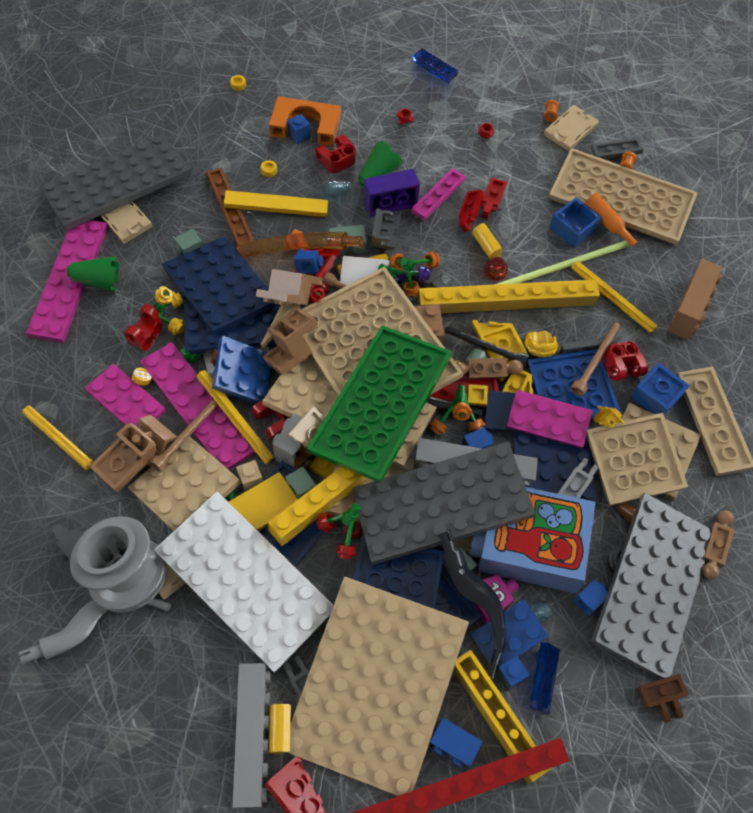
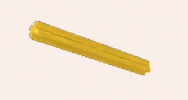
M30 405L22 410L24 416L85 470H90L89 466L93 461Z

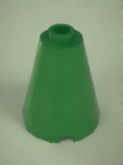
M378 141L370 152L358 176L359 184L363 188L364 179L392 173L401 166L402 159L397 152L393 153L390 150L392 147L387 143Z
M110 256L72 262L70 266H67V277H70V280L109 292H117L118 287H114V284L119 281V262H115L118 257Z

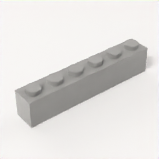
M419 438L414 468H420L478 451L481 448ZM514 454L525 487L532 488L536 481L538 458Z
M266 663L239 664L232 806L235 810L263 809V803H267L268 790L264 788V778H268V763H264L265 754H268L269 739H265V730H269V716H266V707L270 706V693H267V684H271V670H267Z

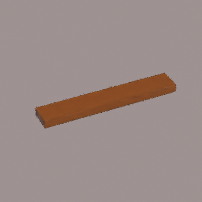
M222 167L207 171V179L238 250L241 251L256 246L241 210L224 207L226 190L232 191Z

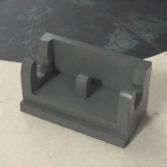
M376 209L372 247L391 249L395 219L391 218L394 214L393 212Z

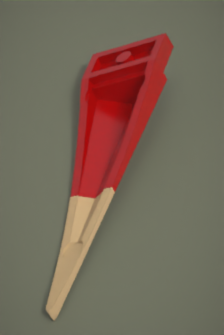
M308 244L303 251L318 250L319 256H323L324 264L317 274L306 275L324 278L325 274L334 266L333 262L340 254L339 246ZM281 305L271 325L296 307ZM269 331L261 342L262 348L272 339Z

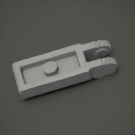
M584 458L579 466L573 470L558 494L580 498L599 467L595 464L590 469L589 474L582 470L588 459Z

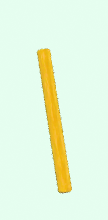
M576 261L571 267L573 271L584 280L597 279L599 292L645 330L652 333L657 328V324L581 262Z
M200 371L197 374V379L263 463H270L274 459L271 452L223 392L212 389L213 379L207 371Z

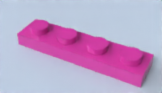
M452 168L412 207L411 213L425 221L465 181L466 176Z

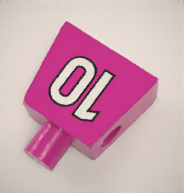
M499 575L483 579L499 597L503 611L507 610L514 602L512 593L519 590L516 580L512 578L504 583ZM472 602L482 613L483 622L485 624L490 622L491 620L486 611L478 604Z

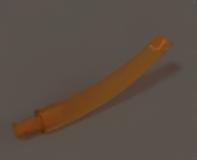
M308 232L259 239L239 244L235 247L243 258L261 254L299 249L346 250L348 247H362L364 238L363 236H348L347 232Z

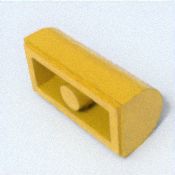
M486 224L478 225L472 234L491 261L501 258L502 247Z
M290 704L270 705L269 754L282 755L290 751Z

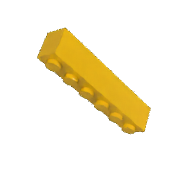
M340 467L269 521V532L283 546L314 522L320 513L327 512L350 494L354 487L361 485L368 478Z
M470 650L456 660L453 672L507 754L511 756L536 747L474 653ZM550 769L527 776L524 780L529 785Z

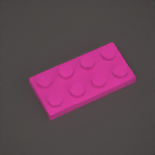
M112 364L85 387L88 394L124 425L133 423L137 426L139 418L149 415L154 416L158 420L167 412L164 406L136 384L115 364Z
M516 390L506 428L582 449L593 410Z

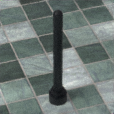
M447 326L445 328V332L449 335L510 360L520 361L523 369L529 360L530 355L523 352L515 354Z

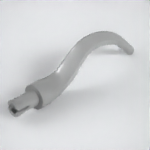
M153 598L146 604L167 612L171 608V603ZM94 600L90 601L77 612L62 631L40 639V644L19 651L22 664L25 665L41 657H45L48 660L80 644L90 635L97 621L108 610L99 606Z

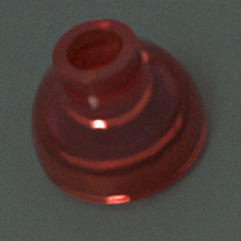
M496 256L486 262L484 273L492 280H501L508 274V265L503 258Z

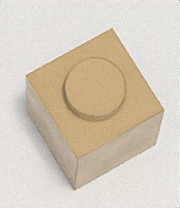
M255 460L236 467L244 492L263 482Z

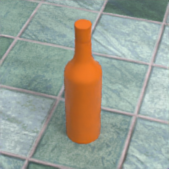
M597 192L586 200L585 204L602 217L600 222L611 233L621 235L632 247L637 243L626 230L624 220Z

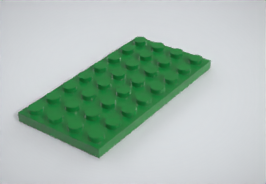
M382 325L307 446V452L381 484L450 361L452 351Z

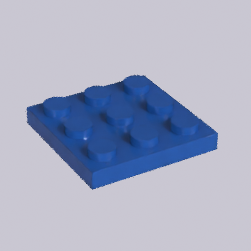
M222 335L218 342L212 389L255 404L262 401L268 394L271 366L263 359L267 352Z

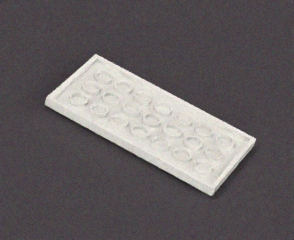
M218 492L213 494L154 549L178 576L274 673L320 627L332 612L334 605Z

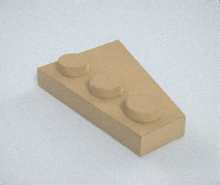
M314 406L311 407L286 437L308 446L325 417Z

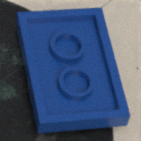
M524 599L504 612L506 638L499 667L514 657L521 656L549 637ZM491 621L471 633L472 638L489 665L495 648L494 631Z

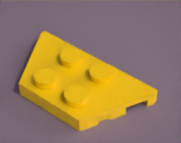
M472 320L471 325L479 339L515 354H521L522 352L528 354L512 323L489 321V324L478 323V320ZM484 349L488 358H505ZM506 358L507 364H509L511 361H513V360H510V359ZM498 378V379H499V381L501 382V381H503L505 378Z

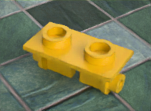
M597 406L600 411L593 418L596 425L612 428L617 423H625L621 419L622 414L616 408Z

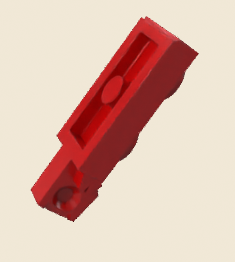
M491 178L481 202V208H483L482 218L488 219L491 211L496 212L508 182Z
M482 189L466 192L458 215L460 218L459 226H461L463 232L470 231L472 222L477 217L484 196Z

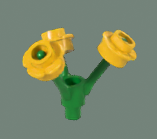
M164 286L159 287L155 291L156 302L152 306L158 310L160 320L169 324L168 330L172 335L182 334L184 331V320L174 318L170 321L163 317L162 314L163 308L171 304L174 309L179 306L181 308L183 300L179 293L175 294L174 291Z

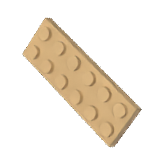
M713 366L678 372L676 376L690 385L684 394V398L697 430L701 435V440L716 477L753 470V459Z

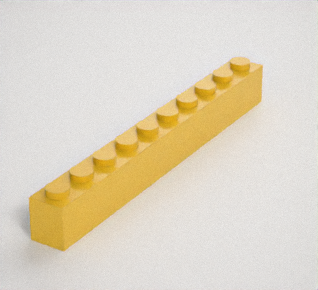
M596 279L419 288L416 299L417 306L440 304L441 313L591 306L596 303L600 293Z

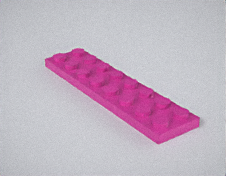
M89 220L68 230L26 334L28 337L64 343L86 286L70 280V277H67V266H70L72 262L97 258L108 229L107 223Z
M172 342L140 361L142 367L148 371L152 380L187 426L213 400L212 396L197 379V373ZM219 405L193 432L205 450L229 471L256 453Z

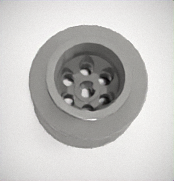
M123 516L102 520L89 528L75 544L70 557V570L76 582L88 588L90 596L99 606L118 613L137 610L150 602L159 593L164 584L167 566L166 562L154 551L158 545L149 540L148 532L143 524L136 519Z

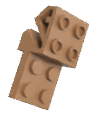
M152 415L139 418L137 426L133 423L126 424L116 434L119 438L89 467L118 493L145 465L152 468L149 461L155 455L162 454L175 441L177 436Z

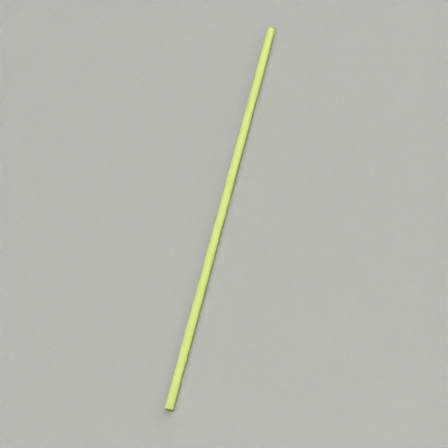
M625 240L497 284L522 283L570 267L576 261L582 263L629 247L630 244Z

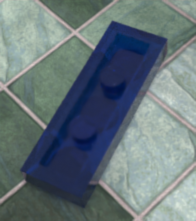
M423 48L412 56L414 63L447 83L451 82L458 75L456 68Z
M541 642L537 667L534 674V685L530 697V708L542 714H550L560 649L548 642Z

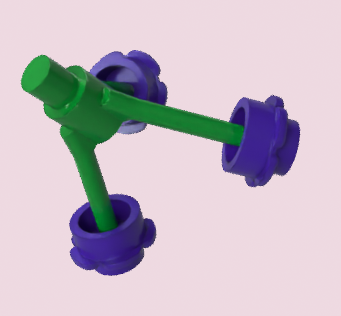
M380 264L378 270L385 267L397 284L402 283V280L405 279V270L391 268L384 264ZM426 265L424 267L419 266L418 271H410V275H417V281L425 283L430 278V269H427Z

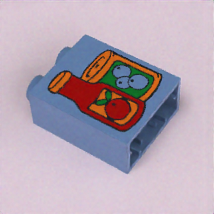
M526 487L535 511L534 518L473 535L470 555L480 557L478 572L499 575L508 579L513 578L517 581L577 594L585 581L596 502Z

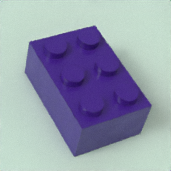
M414 169L364 179V204L369 217L376 215L377 208L395 212L412 208L418 202L420 183Z

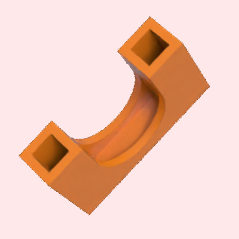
M277 97L269 122L271 137L286 139L288 133L287 120L302 114L304 117L312 118L319 123L317 131L318 144L334 146L341 121V106Z

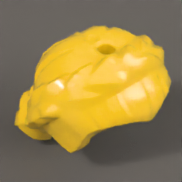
M547 331L529 332L525 336V346L528 352L535 357H551L555 355L559 348L556 336L552 338L551 333Z

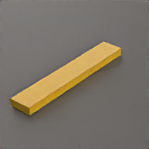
M226 190L224 207L327 217L328 200Z

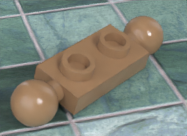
M506 358L468 359V365H465L463 362H456L463 372V376L468 373L469 379L506 378L508 371L513 375H518L523 370V365L520 361L513 360L507 364Z
M728 510L721 511L717 517L719 523L714 522L711 527L712 531L704 556L705 561L709 563L705 564L702 569L703 576L710 580L716 579L719 576L718 566L723 567L725 565L735 529L728 526L733 524L734 515Z

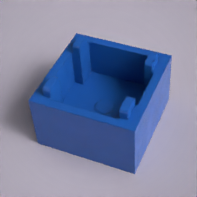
M575 197L553 214L549 228L573 248H576L597 231L602 217Z
M658 363L639 383L631 398L651 413H663L665 417L683 397L690 385Z

